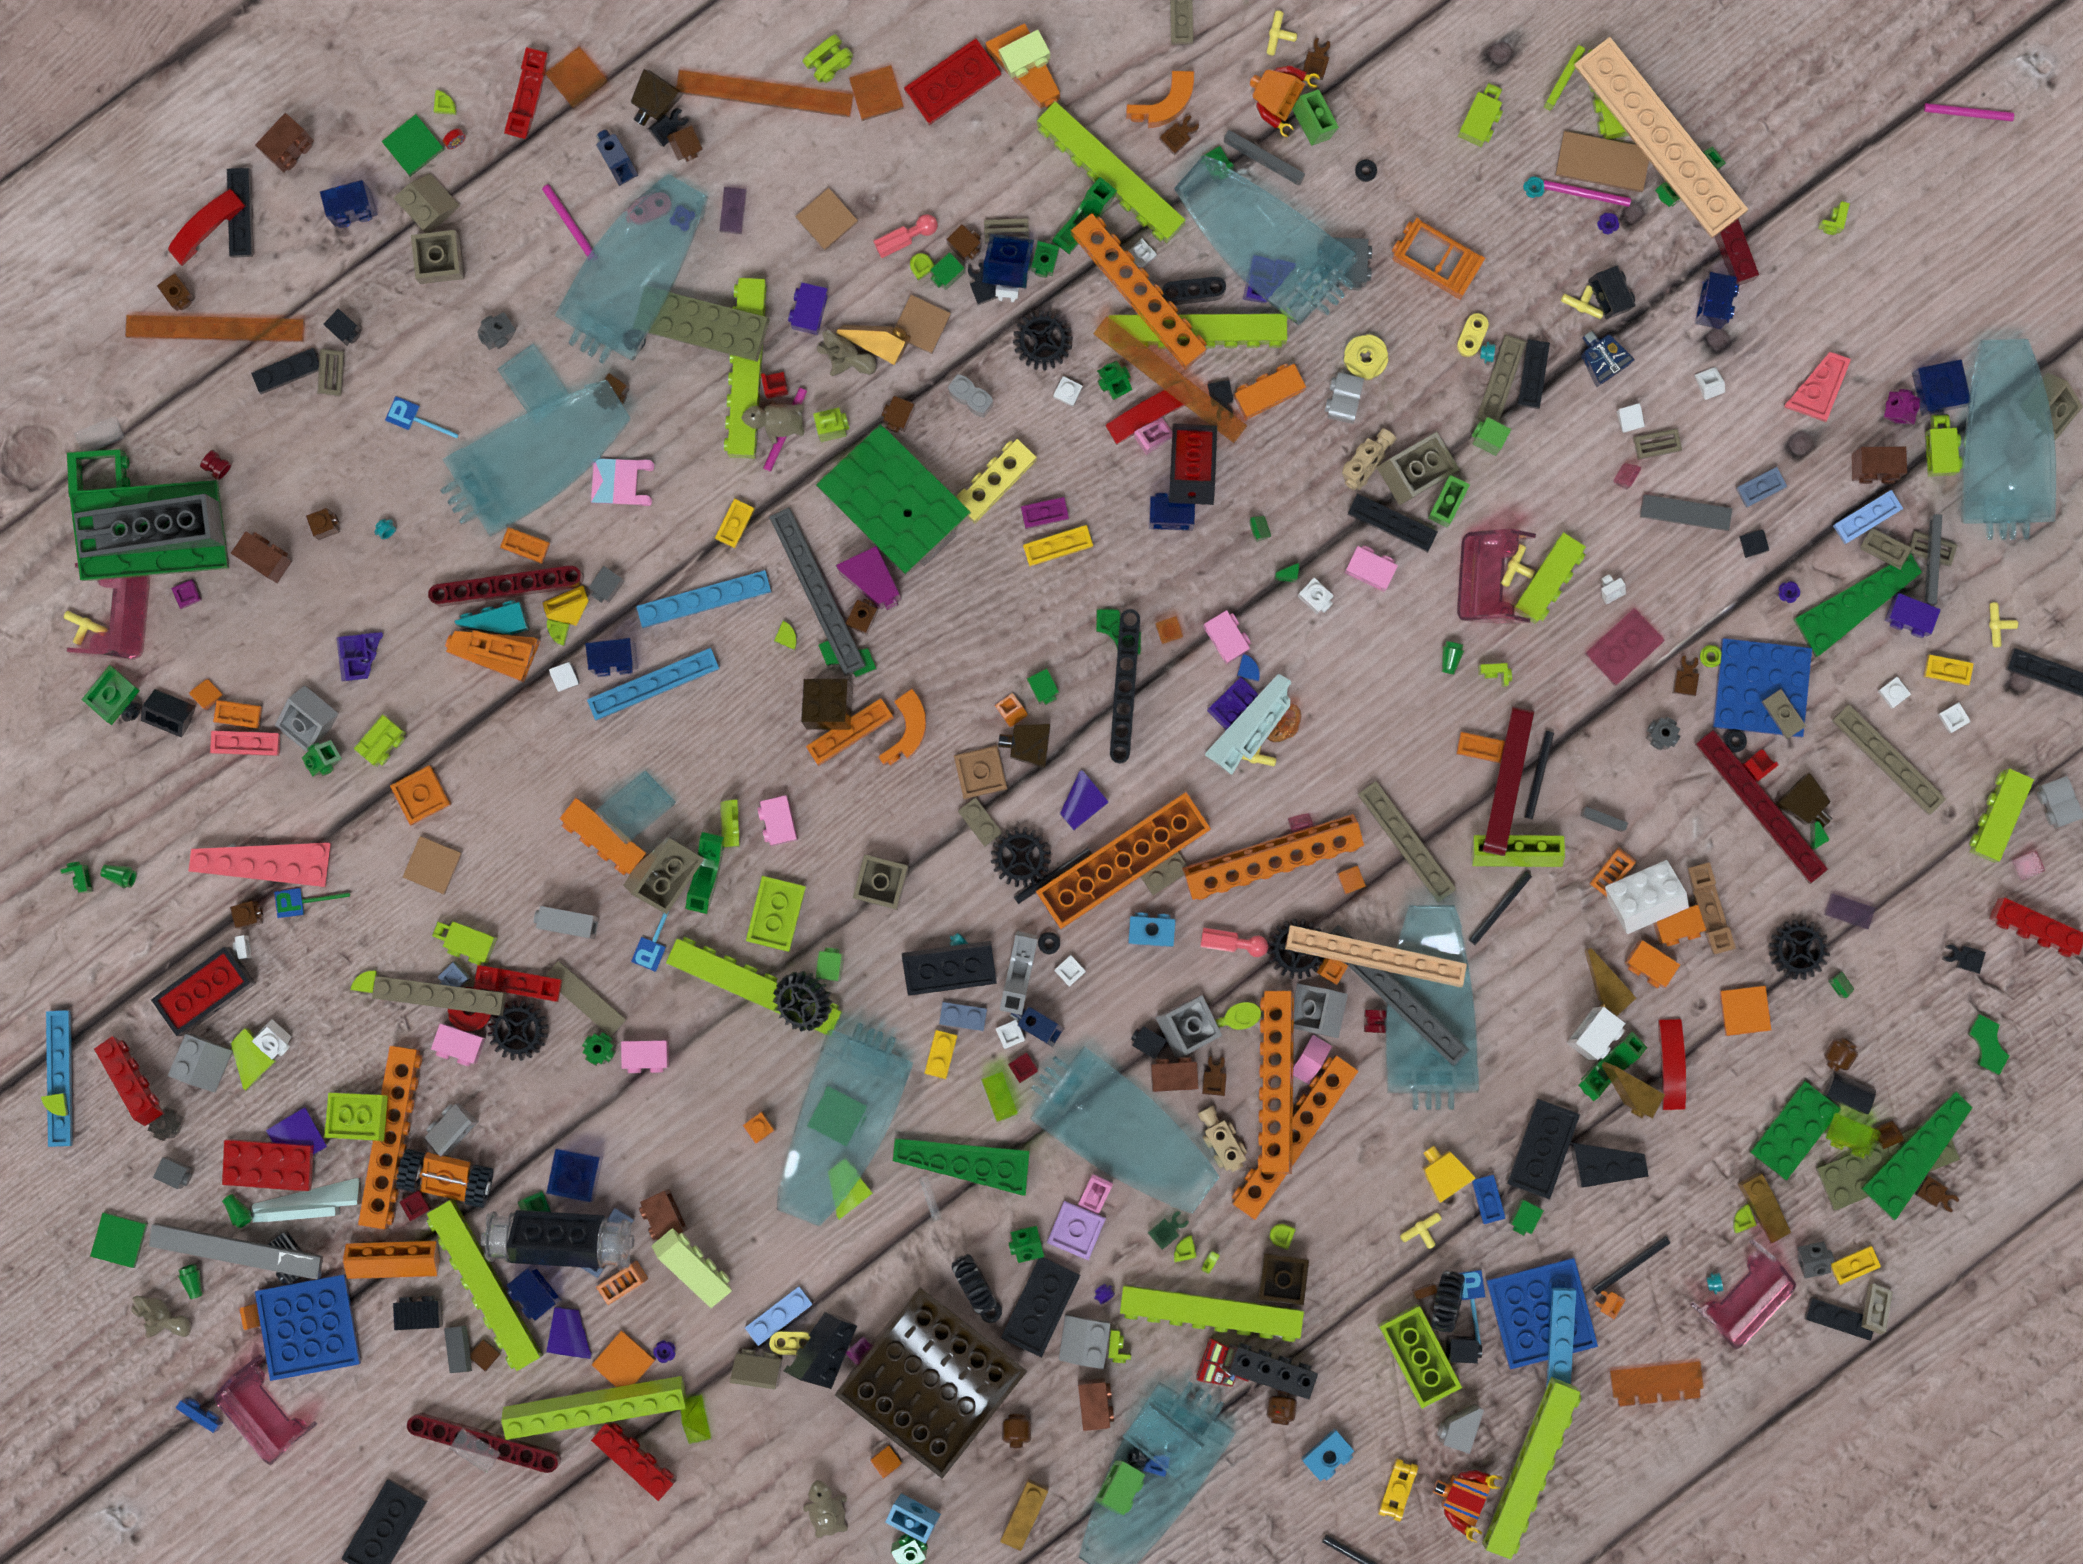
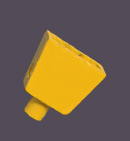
M1433 1145L1423 1152L1430 1164L1422 1170L1439 1203L1476 1179L1450 1151L1440 1155Z

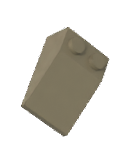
M1437 432L1377 467L1399 506L1460 470Z
M667 837L634 868L623 885L632 895L667 915L704 858Z

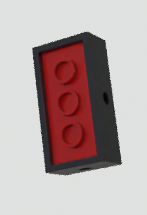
M1173 423L1169 503L1214 505L1217 426Z
M223 947L153 997L151 1001L176 1036H184L250 989L256 982L237 955L235 956L232 948Z

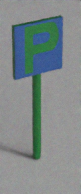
M301 888L274 892L277 918L304 915V903L350 897V893L302 899Z

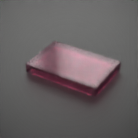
M1633 608L1593 645L1585 655L1614 686H1617L1665 640Z

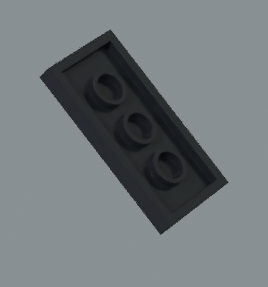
M991 941L901 953L908 996L997 984Z
M1536 1099L1506 1184L1550 1200L1580 1114Z
M1045 1257L1038 1258L1001 1339L1042 1358L1081 1275Z
M388 1478L341 1560L348 1564H392L428 1501Z

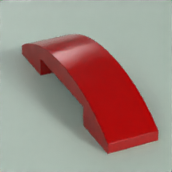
M526 47L512 111L508 115L504 134L526 140L542 90L548 58L547 52Z
M231 189L222 193L199 210L181 228L170 243L168 251L183 266L198 252L196 247L225 219L230 221L245 207L244 203Z
M1180 382L1141 402L1105 426L1117 445L1133 436L1136 430L1159 420L1173 411L1179 410L1193 402V399L1184 383Z
M477 965L474 987L555 1002H559L562 985L561 979Z
M1658 1020L1663 1085L1661 1092L1665 1094L1662 1100V1110H1685L1686 1060L1682 1020Z

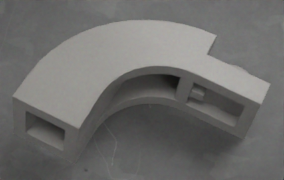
M1016 931L1000 1005L1001 1011L1022 1015L1038 935Z

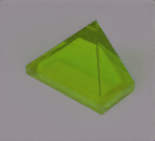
M702 1394L687 1397L686 1409H681V1421L688 1443L692 1444L710 1440L711 1434Z

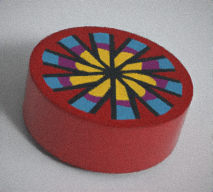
M453 129L444 136L443 143L447 149H454L464 142L466 136L461 129Z

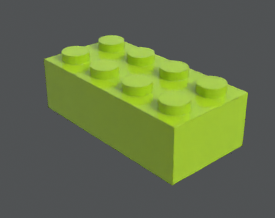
M1418 1304L1377 1325L1421 1409L1462 1388Z

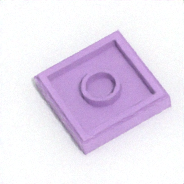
M1064 1201L1047 1243L1089 1260L1106 1218Z

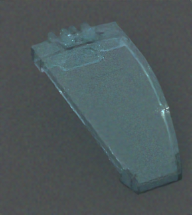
M1203 155L1174 188L1200 231L1229 267L1256 293L1298 326L1316 308L1326 316L1330 313L1329 309L1321 302L1326 298L1331 304L1337 305L1339 303L1337 298L1330 293H1334L1341 299L1345 296L1343 291L1336 287L1339 282L1350 289L1354 286L1345 275L1358 260L1355 252L1340 241H1336L1317 225L1278 198L1227 168L1224 162Z
M667 174L643 193L619 216L587 257L555 314L557 318L576 328L569 340L571 346L576 344L583 332L587 335L580 348V351L583 353L588 349L593 339L595 340L587 354L590 357L596 354L601 343L606 346L599 359V362L602 364L607 360L612 350L632 361L635 360L645 342L644 339L679 274L700 220L704 218L708 196Z
M2027 338L1981 340L1974 359L1975 366L1966 419L1961 522L1963 524L1986 523L1987 540L1993 539V523H2000L1999 535L2001 540H2006L2007 523H2009L2010 540L2016 538V523H2023V538L2029 539L2030 522H2055L2056 452L2048 397L2035 355Z
M607 380L584 385L583 389L537 408L487 434L467 447L461 448L443 458V462L454 481L443 487L440 491L442 494H446L459 487L461 492L451 497L447 501L448 504L451 506L464 498L466 500L453 507V512H460L468 506H471L473 509L472 512L462 516L459 522L464 524L477 517L489 537L539 509L574 483L611 446L631 418Z
M1409 905L1397 949L1467 964L1462 988L1391 973L1394 978L1470 1049L1453 1067L1387 1004V1093H1412L1413 1110H1418L1419 1107L1418 1093H1425L1426 1110H1431L1432 1107L1431 1093L1435 1094V1110H1440L1442 1104L1440 1093H1448L1449 1110H1454V1093H1478L1476 1023L1472 986L1461 932L1462 925L1455 905Z
M861 1023L856 1025L852 1037L832 1029L827 1031L795 1126L781 1186H778L777 1210L816 1226H821L833 1213L871 1162L894 1117L913 1066L912 1062L891 1054L896 1040L893 1036L888 1039L885 1050L879 1049L883 1039V1032L879 1031L871 1045L875 1033L873 1028L868 1030L864 1042L858 1040L863 1029V1024Z
M1085 1046L1082 1047L1069 1066L1054 1056V1062L1066 1070L1059 1076L1052 1068H1045L1046 1072L1057 1079L1056 1083H1053L1043 1074L1039 1076L1041 1081L1052 1088L1046 1094L1038 1086L1033 1085L1031 1087L1032 1090L1044 1099L1030 1119L1076 1154L1107 1174L1172 1207L1193 1214L1220 1176L1190 1138L1143 1091Z
M1190 1381L1181 1394L1158 1382L1123 1438L1107 1470L1102 1485L1115 1460L1123 1461L1130 1465L1127 1460L1128 1453L1135 1446H1139L1146 1451V1463L1157 1454H1171L1166 1475L1163 1477L1143 1471L1144 1467L1138 1468V1471L1145 1474L1143 1478L1144 1484L1141 1490L1136 1492L1132 1500L1133 1506L1125 1515L1116 1514L1095 1502L1079 1554L1080 1559L1088 1564H1137L1148 1553L1194 1497L1236 1434V1430L1216 1418L1224 1405L1223 1402L1217 1403L1214 1411L1210 1414L1205 1411V1408L1210 1404L1212 1395L1208 1394L1200 1407L1197 1404L1203 1396L1204 1390L1200 1389L1192 1402L1185 1398L1193 1386V1383Z

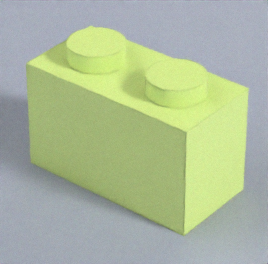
M1036 30L999 49V57L1011 79L1014 77L1021 78L1028 74V70L1035 66L1040 68L1046 65L1050 59V51L1039 30Z

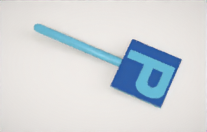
M395 396L385 421L406 430H410L413 421H416L454 438H458V434L415 417L420 406Z
M663 913L653 940L641 937L631 962L654 972L657 971L666 949L665 946L656 943L667 918L665 913Z
M1482 1270L1459 1273L1465 1277L1462 1300L1470 1299L1475 1337L1479 1340V1344H1481L1475 1299L1486 1297Z

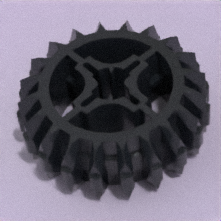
M1042 310L1039 311V317H1036L1034 312H1031L1030 317L1032 320L1029 321L1027 317H1023L1025 325L1017 324V328L1021 332L1014 331L1013 333L1015 337L1020 338L1013 340V345L1019 346L1015 349V353H1022L1019 357L1020 361L1028 358L1026 361L1027 367L1034 362V370H1038L1039 364H1042L1043 371L1047 370V364H1050L1051 368L1055 369L1054 361H1057L1060 365L1063 364L1060 356L1068 358L1069 354L1065 350H1072V345L1066 343L1073 341V337L1067 335L1071 332V328L1063 329L1067 324L1066 320L1058 323L1060 315L1057 314L1052 319L1051 311H1048L1047 317H1043ZM1039 324L1048 325L1042 331L1031 329L1032 327ZM1054 329L1061 336L1060 347L1051 339ZM1026 335L1030 336V339L1035 343L1031 353L1027 350L1024 343ZM1047 335V342L1049 343L1043 342L1042 345L1038 347L1039 339L1037 338L1043 339L1044 336L1046 337ZM1044 350L1055 352L1048 357L1037 356Z
M1018 827L1014 828V835H1011V832L1006 830L1008 838L1005 839L1000 835L999 839L1002 841V844L1000 845L997 842L993 844L996 848H999L998 851H991V855L997 856V859L991 860V864H999L998 867L994 868V872L1002 870L1003 873L1000 874L999 879L1002 880L1005 876H1008L1006 881L1008 885L1012 879L1015 880V887L1019 886V881H1023L1024 887H1027L1028 879H1031L1033 885L1036 884L1034 876L1037 875L1039 879H1043V875L1039 873L1040 870L1044 872L1049 870L1043 866L1044 863H1051L1050 859L1044 858V855L1051 854L1050 850L1043 851V848L1048 846V842L1040 844L1039 841L1042 840L1043 836L1039 835L1035 839L1036 830L1034 829L1030 835L1027 834V827L1023 828V834H1019ZM1026 839L1031 841V843L1025 848L1020 849L1015 847L1011 841ZM1005 847L1013 855L1012 861L1006 868L1002 862V854ZM1035 847L1038 848L1040 853V861L1037 867L1029 860V855ZM1012 849L1016 852H1026L1025 859L1030 865H1027L1025 862H1017L1013 865L1016 862L1017 856ZM1018 866H1025L1031 871L1030 874L1023 876L1014 875L1011 872Z
M1292 919V926L1310 930L1314 926V923L1311 922L1308 927H1304L1305 919H1302L1300 926H1298L1297 920ZM1284 921L1286 929L1283 930L1278 925L1276 929L1279 935L1273 932L1270 934L1276 940L1275 942L1268 941V945L1274 946V949H1269L1267 954L1274 953L1275 956L1270 958L1269 962H1278L1274 966V970H1278L1280 967L1284 968L1281 971L1282 976L1287 971H1290L1289 979H1293L1294 973H1297L1299 980L1302 979V972H1305L1307 977H1311L1309 969L1316 973L1318 968L1315 964L1322 965L1323 961L1319 960V956L1301 952L1298 953L1295 959L1293 952L1285 949L1286 943L1280 941L1288 933L1290 926L1287 921ZM1279 949L1290 953V966L1281 959ZM1302 955L1314 956L1307 966L1297 968Z
M1795 919L1792 920V927L1788 922L1783 923L1784 929L1781 927L1776 928L1779 936L1776 934L1771 935V938L1776 943L1768 944L1769 947L1774 948V951L1768 952V955L1776 956V959L1772 960L1771 964L1779 963L1780 965L1776 971L1780 972L1785 969L1784 977H1788L1792 972L1793 980H1797L1799 975L1801 980H1806L1807 974L1810 977L1815 976L1814 970L1817 972L1822 971V968L1818 965L1819 963L1827 965V961L1822 959V957L1830 956L1829 952H1824V948L1830 947V944H1823L1822 941L1827 939V935L1819 936L1822 931L1820 927L1813 931L1815 923L1810 922L1806 927V920L1803 919L1798 924V921ZM1794 931H1801L1808 934V936L1798 941L1789 934ZM1784 940L1786 941L1785 943L1789 947V952L1785 956L1786 958H1784L1782 953V946ZM1812 941H1814L1816 947V954L1814 959L1812 958L1813 956L1809 951V948L1813 943ZM1803 945V953L1796 954L1795 950L1797 949H1795V946ZM1800 958L1809 965L1800 969L1791 966L1790 963Z
M805 970L799 973L797 971L784 976L776 985L777 988L773 992L776 997L772 1001L777 1004L774 1011H780L781 1013L779 1018L786 1020L785 1025L791 1023L792 1030L799 1027L801 1032L806 1029L812 1031L823 1025V1022L828 1020V1014L832 1010L830 1005L833 1000L828 998L831 992L825 990L827 984L820 983L821 977L814 979L813 973L807 975Z
M517 1000L512 1001V1008L508 1003H505L503 1016L491 1015V1019L495 1020L496 1023L488 1024L489 1028H494V1032L487 1033L488 1036H495V1039L491 1040L490 1044H499L495 1052H500L504 1049L502 1053L503 1058H506L509 1053H511L510 1060L512 1061L516 1059L517 1054L520 1061L524 1060V1053H526L528 1058H532L531 1050L536 1053L540 1052L537 1044L540 1046L546 1045L540 1039L541 1037L548 1038L549 1036L547 1033H542V1029H548L549 1025H541V1022L547 1018L546 1016L538 1018L542 1010L538 1008L533 1012V1003H530L527 1008L526 1001L524 1000L521 1001L520 1007H518ZM520 1011L529 1016L517 1022L509 1015ZM503 1021L506 1022L505 1024L508 1026L509 1029L508 1034L505 1036L504 1040L501 1036V1026ZM534 1021L536 1033L532 1040L528 1034V1028ZM515 1026L523 1027V1030H521L523 1031L522 1035H514L513 1031L516 1030L513 1029ZM520 1039L528 1046L518 1050L508 1045L514 1040Z
M966 1254L952 1262L951 1268L975 1312L981 1315L992 1310L996 1306V1299L973 1257Z
M1444 1271L1442 1273L1432 1316L1433 1329L1450 1333L1455 1330L1465 1286L1463 1274L1455 1271Z

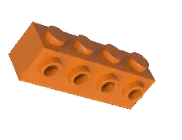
M578 798L574 799L559 818L564 822L561 826L571 834L574 831L581 836L579 841L588 848L593 845L599 850L596 854L606 862L609 859L616 864L614 868L624 876L626 873L630 875L634 868L649 855Z
M436 1241L346 1243L343 1256L347 1279L437 1276L440 1262Z

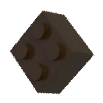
M804 679L801 722L806 730L851 729L853 686L848 679Z
M1263 1253L1257 1298L1259 1300L1304 1305L1309 1259Z

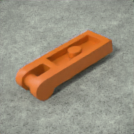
M472 631L471 637L473 640L471 646H468V653L528 668L533 645ZM482 640L487 641L485 649L480 648Z

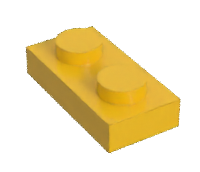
M734 498L715 536V540L736 549L755 508Z
M1929 654L1927 655L1924 677L1969 686L1974 663Z
M938 1030L935 1031L924 1074L943 1079L947 1078L957 1035Z
M1872 1246L1863 1248L1831 1263V1270L1838 1285H1842L1881 1267Z

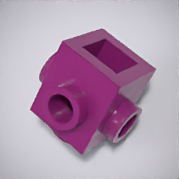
M1899 389V392L1890 391L1885 404L1884 418L1895 424L1914 425L1920 408V398L1914 396L1913 392L1907 389Z

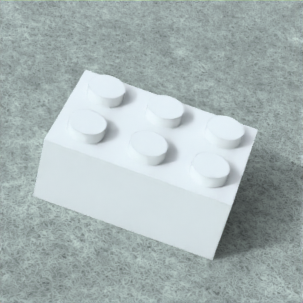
M1667 860L1605 886L1608 902L1626 934L1689 908L1687 893Z
M1593 1007L1567 1041V1044L1588 1060L1603 1059L1611 1050L1609 1047L1610 1043L1614 1040L1617 1041L1624 1033L1623 1026L1626 1023L1605 1007Z

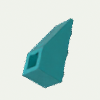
M515 600L502 604L503 607L494 609L493 606L484 608L480 614L466 613L460 615L459 620H455V624L459 627L499 635L512 636L529 631L523 605L520 602L516 603Z

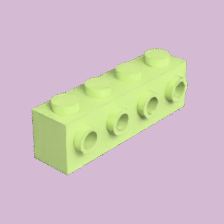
M672 1228L652 1245L657 1258L710 1308L714 1307L732 1291L728 1284L730 1281L728 1276L722 1270L718 1272L716 1265L710 1258L705 1260L701 1250L696 1245L692 1247L690 1241L682 1232L678 1234Z

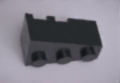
M1570 1142L1577 1186L1580 1188L1649 1177L1645 1154Z
M825 1312L808 1335L811 1338L803 1349H798L796 1352L797 1358L791 1366L787 1365L783 1371L798 1380L832 1389L857 1325L840 1316Z

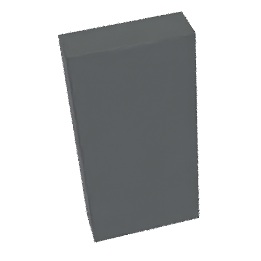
M1589 807L1582 809L1581 817L1619 832L1625 831L1628 823Z
M467 1325L444 1328L449 1372L472 1371Z

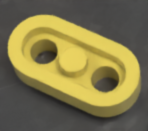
M1476 313L1467 319L1457 343V350L1462 356L1472 357L1478 352L1489 326L1488 320L1484 315ZM1475 321H1479L1481 323L1480 328H1476L1474 326ZM1465 342H1472L1473 347L1467 348Z
M778 1331L770 1338L769 1345L776 1354L797 1355L798 1349L804 1348L800 1345V1340L806 1339L809 1341L811 1337L808 1336L810 1334L808 1332ZM779 1338L785 1340V1346L781 1347L777 1344Z

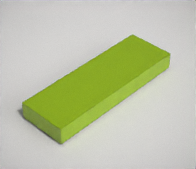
M1577 46L1544 105L1545 109L1550 111L1555 106L1575 70L1574 64L1581 59L1585 52L1584 47Z

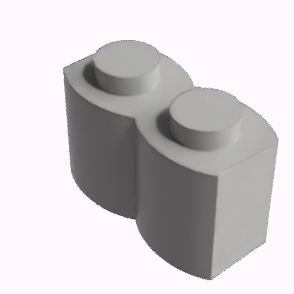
M1339 372L1337 378L1332 377L1330 390L1334 392L1332 399L1327 398L1324 411L1329 412V419L1354 424L1364 378Z
M956 375L948 386L951 397L958 403L967 405L968 409L978 417L985 418L994 406L992 397L983 389L975 388L974 384L965 376Z
M2067 776L2038 787L2037 797L2040 803L2045 804L2047 808L2045 816L2049 825L2058 828L2083 818L2082 809Z

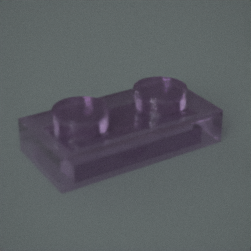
M724 187L720 232L742 234L747 195L746 189Z
M1832 893L1824 915L1867 930L1870 927L1875 908Z

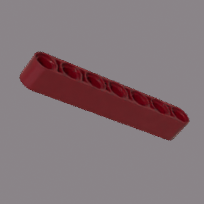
M563 566L436 584L429 589L428 597L435 605L445 607L573 589L582 585L584 576L575 566ZM570 572H577L578 578L575 582H568L567 576ZM548 575H555L556 581L553 585L545 584V579ZM526 578H533L534 582L531 588L526 589L523 587V582ZM510 581V590L503 592L501 590L502 583ZM488 584V593L480 595V586ZM466 587V596L458 598V589ZM444 590L445 597L441 601H436V592Z
M1512 707L1483 848L1485 853L1505 856L1535 712L1533 710Z
M425 1413L415 1414L407 1421V1430L414 1436L543 1473L553 1472L561 1463L560 1455L554 1450L516 1439L506 1440L505 1436ZM416 1418L423 1421L424 1427L422 1430L414 1427V1420ZM437 1425L444 1426L446 1430L444 1436L437 1435L435 1431ZM458 1431H464L467 1434L466 1442L458 1440ZM480 1437L488 1439L489 1447L487 1449L479 1445ZM503 1443L511 1447L509 1455L501 1452L500 1448ZM523 1450H530L532 1452V1461L524 1460L522 1456ZM545 1456L553 1457L555 1461L554 1467H547L545 1465Z

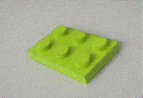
M762 876L746 941L790 952L806 886Z
M328 1093L324 1138L384 1141L388 1096Z

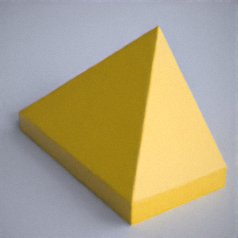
M582 585L542 602L548 619L577 626L589 600Z

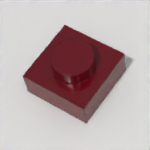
M1027 1052L1008 1064L1019 1083L1038 1072Z
M420 1190L399 1202L410 1222L431 1210Z

